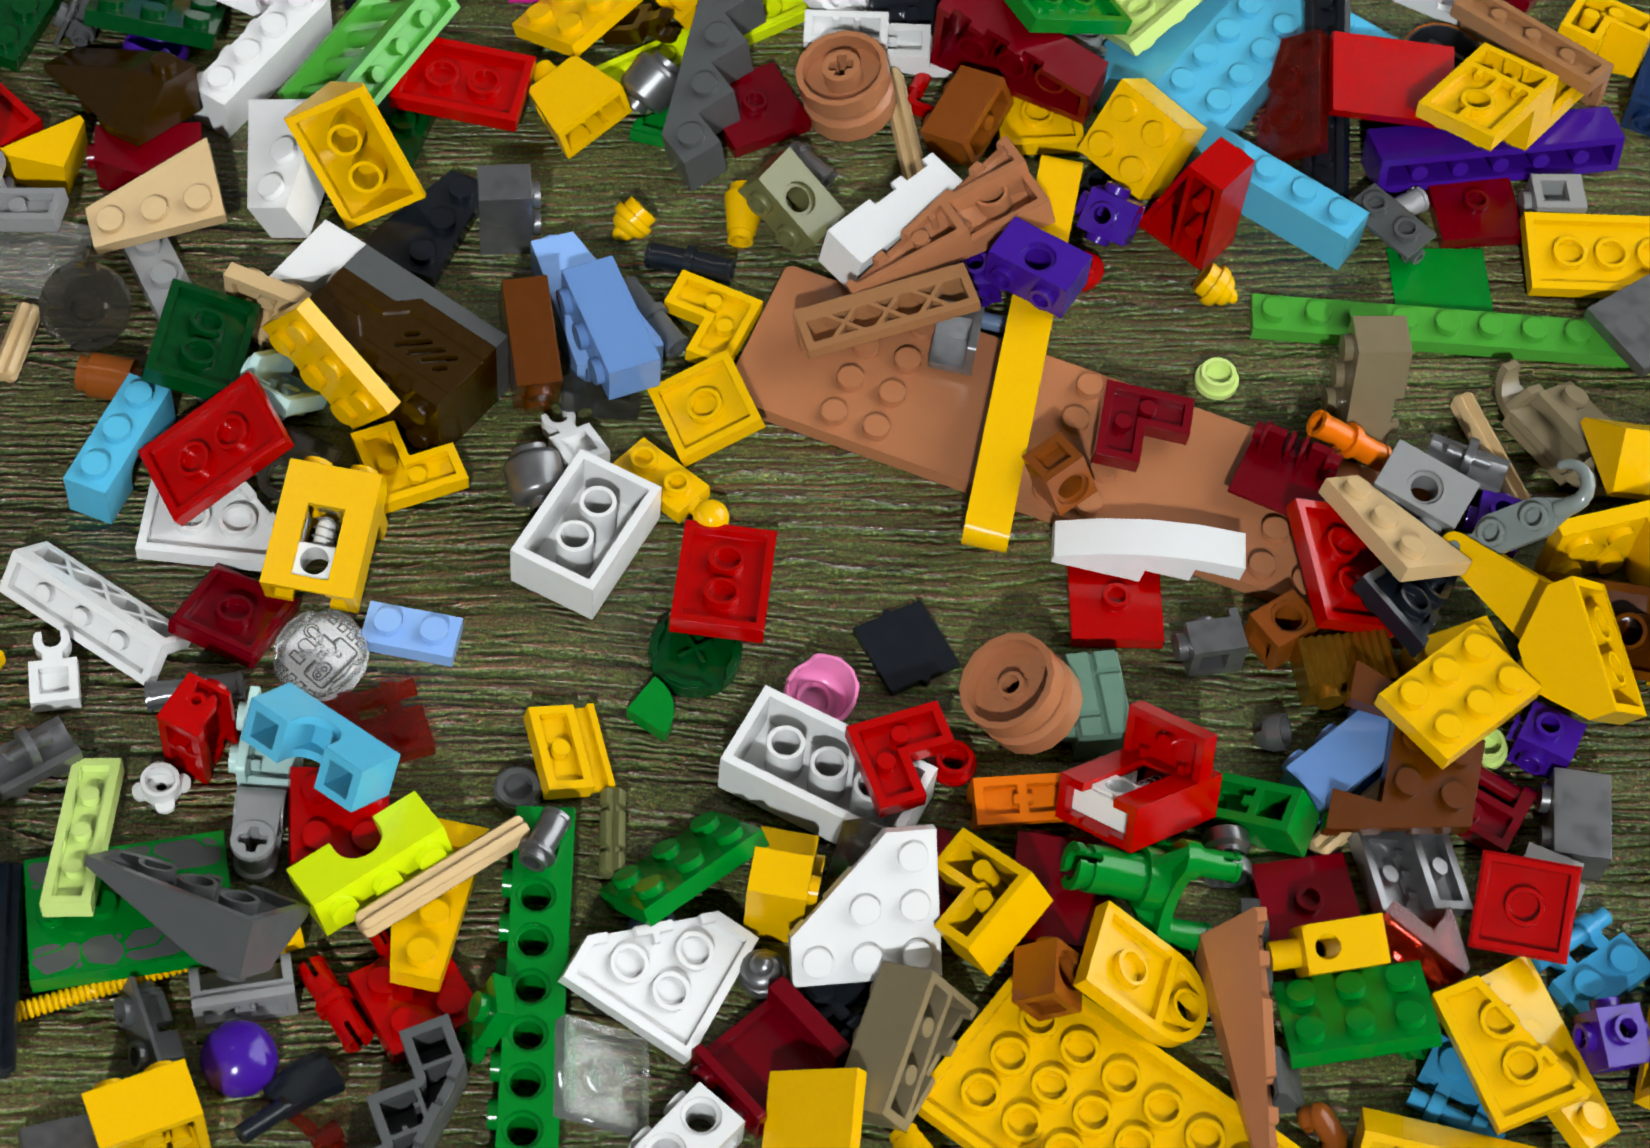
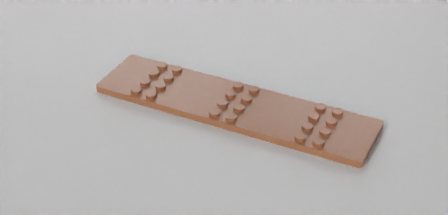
M796 266L786 267L736 364L762 420L971 495L1003 339L980 331L971 376L928 366L936 323L809 359L806 350L801 351L796 339L793 310L849 295L850 293L839 281ZM1049 355L1045 356L1026 453L1060 431L1084 456L1097 492L1062 516H1059L1036 492L1024 464L1015 511L1050 524H1054L1055 521L1095 518L1152 519L1199 524L1246 533V570L1240 580L1195 570L1193 575L1267 602H1271L1289 590L1294 589L1303 601L1310 603L1288 517L1227 492L1253 439L1252 435L1255 428L1194 407L1190 436L1186 445L1144 436L1140 463L1136 472L1092 463L1102 397L1107 379L1125 382ZM1343 459L1335 477L1359 475L1373 486L1380 472ZM1422 488L1411 489L1416 499L1423 502L1432 500L1426 490ZM1394 635L1389 637L1392 647L1403 648Z

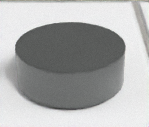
M514 766L502 771L494 782V801L497 807L509 816H516V806H540L542 789L537 773L523 766Z

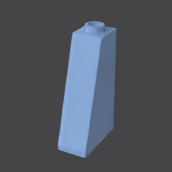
M573 231L559 235L551 234L541 239L530 241L531 270L534 276L547 275L556 337L575 388L579 392L602 386L601 384L595 385L588 369L589 356L585 349L579 350L572 334L573 321L570 315L563 316L556 298V290L561 289L562 269L596 259ZM640 313L660 355L661 371H663L664 344L661 337Z

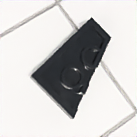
M454 170L449 171L425 190L426 197L405 206L362 241L433 288H435L478 218L477 179Z
M1382 564L1363 575L1352 586V589L1359 595L1363 605L1380 619L1409 654L1415 658L1426 647L1429 640L1427 635L1436 625L1440 607L1448 599L1458 576L1399 582Z

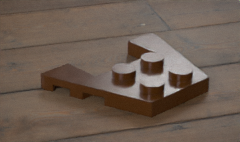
M1356 661L1350 668L1344 706L1389 719L1374 705L1378 694L1394 682L1365 663ZM1391 721L1377 801L1333 788L1327 794L1320 834L1338 836L1341 832H1360L1361 835H1379L1380 832L1406 831V835L1466 833L1472 827L1485 740L1482 739L1442 770Z

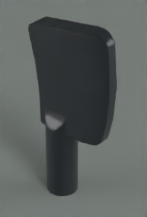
M313 1051L291 1063L276 1074L267 1085L263 1086L264 1096L271 1104L235 1126L234 1132L242 1144L246 1145L284 1119L290 1120L324 1099L343 1092L346 1089L344 1079L321 1051Z

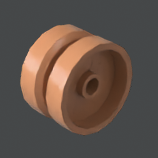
M843 30L822 36L810 43L800 55L795 69L797 85L805 112L812 121L811 126L818 134L835 141H856L868 138L878 132L892 118L897 104L895 88L886 52L876 39L862 32Z
M1006 633L986 642L974 652L963 669L959 686L961 706L971 721L986 731L1000 746L1015 754L1034 755L1053 748L1070 733L1079 718L1083 701L1080 681L1072 669L1062 659L1057 657L1045 643L1027 633Z

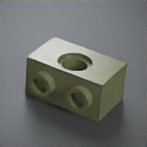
M790 147L769 158L738 190L745 198L750 210L765 221L775 233L778 242L783 247L789 249L794 256L816 245L827 233V230L835 225L846 213ZM786 199L791 203L793 210L787 204Z

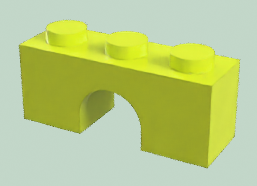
M415 791L372 816L381 836V841L371 853L360 858H345L340 856L328 843L286 869L300 901L310 905L309 913L327 936L352 923L355 920L354 914L361 908L454 853L444 826Z

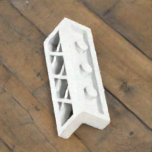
M48 541L13 550L0 582V592L59 631L67 629L71 639L140 684L144 685L145 681H157L167 655L189 647L190 641L168 632L169 619Z

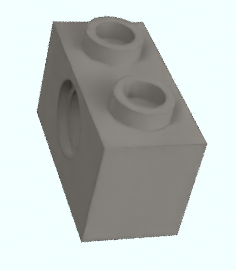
M1402 439L1397 443L1373 484L1376 489L1440 537L1454 531L1481 485ZM1422 488L1426 490L1432 500L1423 502L1416 499L1411 489Z

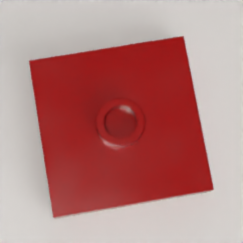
M1066 565L1070 647L1162 649L1165 640L1160 574L1145 571L1140 581L1137 582Z
M1483 850L1467 947L1567 965L1583 867Z

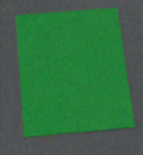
M1386 248L1396 305L1494 312L1483 249L1421 248L1425 251V256L1417 265H1413L1411 262L1405 264L1401 261V256L1392 248Z

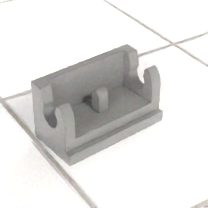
M290 953L280 954L281 963H275L267 972L247 977V980L244 982L227 981L219 978L216 973L200 975L198 966L188 968L191 1005L196 1029L219 1027L224 1022L242 1019L257 1021L298 1014Z

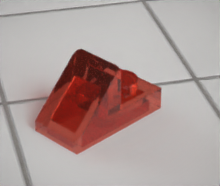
M1395 900L1382 912L1390 955L1400 963L1420 960L1426 983L1433 989L1439 991L1452 986L1467 974L1470 965L1451 907H1448L1430 926Z

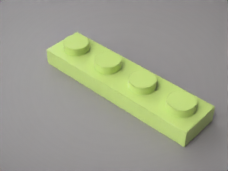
M83 758L71 765L39 902L43 917H94L102 879L85 866L86 855L108 850L125 773L122 758Z

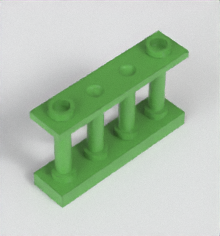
M357 0L280 88L277 94L281 99H308L330 81L363 82L376 106H378L461 7L456 0H401L394 2L390 0Z

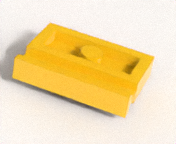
M588 703L583 708H574L573 704L527 708L523 719L544 800L590 797L592 793H599L603 788H615L616 785L594 703Z

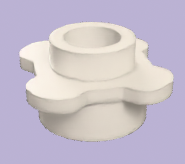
M156 761L151 763L142 772L140 782L135 783L132 787V795L138 802L146 801L155 806L159 814H169L174 811L175 802L180 795L191 789V779L187 774H179L173 765L163 761ZM160 785H165L166 789L160 791L157 789V787Z

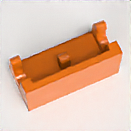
M1061 772L972 778L966 790L967 805H972L970 828L974 830L993 826L1055 822L1057 824H1067V822L1055 817Z

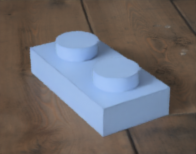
M370 601L359 640L360 644L366 638L367 645L363 649L360 648V650L453 667L463 631V618Z

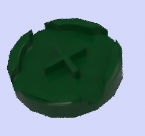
M667 618L657 625L649 640L648 664L653 677L655 676L660 679L670 692L681 697L704 698L718 694L732 684L740 670L742 651L740 641L669 632L670 619L667 621Z

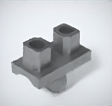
M1434 433L1426 453L1481 484L1471 502L1478 503L1483 489L1495 493L1500 492L1511 461L1477 449L1480 440L1471 437L1469 445H1465Z
M59 716L30 731H27L23 726L14 730L15 739L0 746V796L3 801L7 799L14 801L28 794L31 786L50 776L56 778L70 771L71 765L83 759L82 751L67 732Z

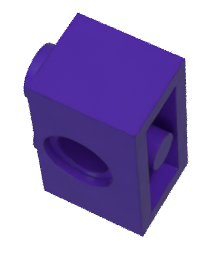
M1015 216L988 251L984 279L993 283L997 288L1009 291L1032 303L1037 309L1047 311L1062 318L1087 284L1093 256Z

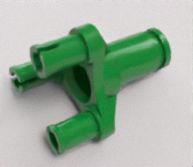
M1166 839L1131 854L1120 848L1090 843L1085 845L1079 841H1072L1064 850L1060 871H1074L1075 873L1073 877L1064 876L1061 879V884L1064 889L1071 891L1079 889L1083 893L1125 899L1128 906L1131 907L1134 919L1171 947L1197 952L1200 934L1212 929L1211 925L1203 921L1195 922L1173 918L1177 903L1191 880L1198 879V877L1222 880L1232 884L1236 883L1242 874L1243 863H1235L1233 860L1241 861L1242 855L1235 851L1228 852L1205 848L1201 842L1180 839L1176 843L1166 842Z

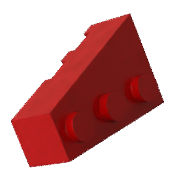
M1220 137L1197 157L1150 206L1147 212L1143 214L1139 227L1202 271L1233 243L1255 160L1248 156L1241 148L1235 147L1223 137Z

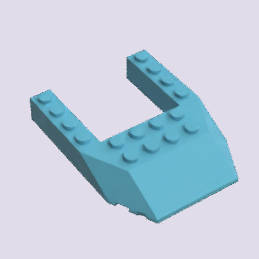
M1203 0L1187 13L1181 22L1173 25L1149 49L1142 51L1138 56L1132 55L1110 40H1107L1102 45L1107 49V52L1101 58L1108 61L1109 64L1103 91L1095 104L1100 112L1121 79L1146 78L1207 128L1177 176L1217 139L1223 137L1235 147L1244 150L1248 156L1255 160L1241 214L1333 269L1338 270L1359 245L1370 212L1238 136L1304 60L1305 0ZM1350 12V33L1398 39Z

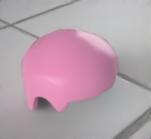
M818 653L790 672L786 679L783 693L833 718L844 721L856 705L860 685L854 669L841 657Z

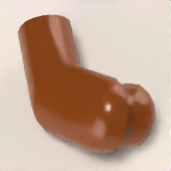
M1315 1101L1312 1105L1300 1107L1297 1113L1299 1127L1306 1133L1315 1131L1322 1141L1321 1148H1347V1132L1330 1106Z

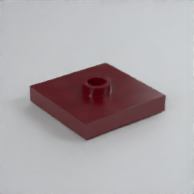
M774 62L753 68L752 72L730 84L735 92L740 121L723 128L720 135L735 158L811 131L812 121Z
M1509 177L1430 185L1428 189H1424L1429 198V211L1435 233H1437L1436 237L1439 248L1453 249L1522 245L1521 217Z
M217 563L169 619L168 632L253 669L299 612L300 599L294 597V601L266 597L259 581Z
M1343 852L1252 864L1253 880L1250 882L1254 899H1260V906L1267 908V918L1270 927L1269 942L1289 939V929L1301 925L1361 916ZM1316 941V952H1324L1323 945Z

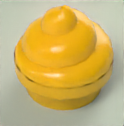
M630 196L625 203L620 201L614 208L613 224L615 227L612 236L614 240L621 239L624 241H629L633 237L643 239L652 232L650 226L657 219L634 197Z
M1213 262L1210 263L1201 272L1192 286V291L1198 295L1197 300L1205 306H1212L1214 304L1223 306L1227 303L1235 304L1238 300L1234 277H1232L1231 270L1225 265L1219 267Z

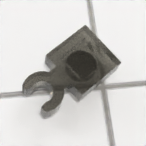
M574 375L562 376L563 383L560 393L563 394L560 410L577 412L583 408H591L592 418L637 421L640 410L638 392L608 400L602 385H595L592 379L590 382H585L582 378Z

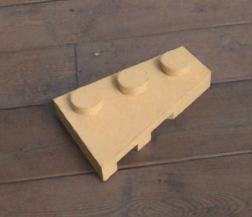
M207 137L85 208L93 247L97 255L228 222Z
M1359 475L1326 478L1318 491L1399 582L1465 575L1472 563L1470 558Z

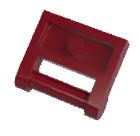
M1481 766L1478 785L1512 804L1513 807L1478 789L1472 827L1466 833H1459L1457 835L1483 850L1505 853L1538 792L1526 785L1522 789Z

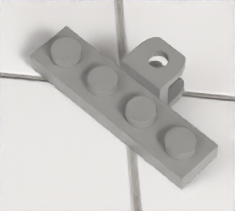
M0 150V232H58L69 203L65 188H16L11 176L3 177L6 159Z

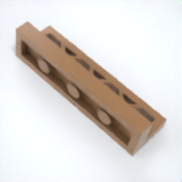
M1456 0L1453 2L1450 16L1460 21L1459 28L1464 29L1481 43H1488L1507 53L1512 52L1529 63L1558 75V80L1584 94L1579 100L1593 108L1598 107L1602 103L1614 64L1503 0Z
M962 262L793 310V318L801 351L806 350L808 358L812 359L981 310V303L966 266ZM942 299L951 300V301H956V302L950 303V302L944 301V300H942Z

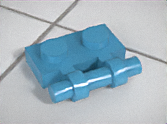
M1603 907L1598 908L1591 914L1582 913L1574 919L1569 952L1582 944L1590 953L1589 956L1576 963L1569 953L1567 965L1531 959L1538 973L1550 966L1558 975L1550 983L1547 990L1571 1017L1589 1011L1588 1002L1614 996H1618L1620 999L1650 978L1649 959L1624 932L1610 941L1602 934V929L1613 921L1611 914Z
M1441 1035L1442 1046L1432 1048L1416 1080L1421 1085L1433 1090L1432 1096L1413 1087L1405 1105L1422 1113L1421 1119L1435 1124L1439 1122L1448 1127L1504 1139L1505 1133L1496 1135L1493 1127L1488 1125L1489 1118L1450 1039ZM1448 1098L1474 1111V1116L1472 1117L1446 1104Z

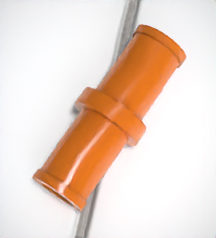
M1322 409L1315 411L1308 419L1306 425L1307 434L1318 438L1330 446L1337 447L1336 452L1344 455L1343 457L1346 459L1352 457L1366 464L1369 468L1380 471L1392 454L1390 446L1365 434L1364 429L1354 422L1345 423Z

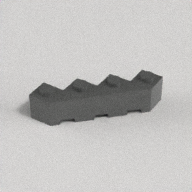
M698 0L662 131L668 162L691 192L727 171L722 144L716 134L723 131V128L740 121L735 92L730 84L753 71L748 41L743 35L766 22L762 0Z
M448 1013L398 1031L413 1079L366 1096L369 1111L381 1145L373 1148H436L469 1081L465 1058Z

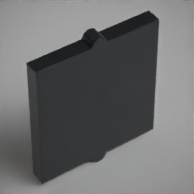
M921 600L893 612L884 610L881 617L853 628L855 638L890 696L920 684L928 686L930 680L959 668V661Z

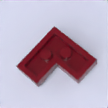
M1107 379L1102 397L1092 463L1136 472L1140 463L1144 436L1186 445L1191 431L1195 399Z

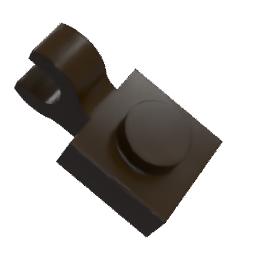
M651 3L639 4L606 32L602 38L605 45H634L643 43L646 36L650 35L659 42L670 44L677 40L681 28L665 25L669 24L675 14L673 9L660 8L654 11Z

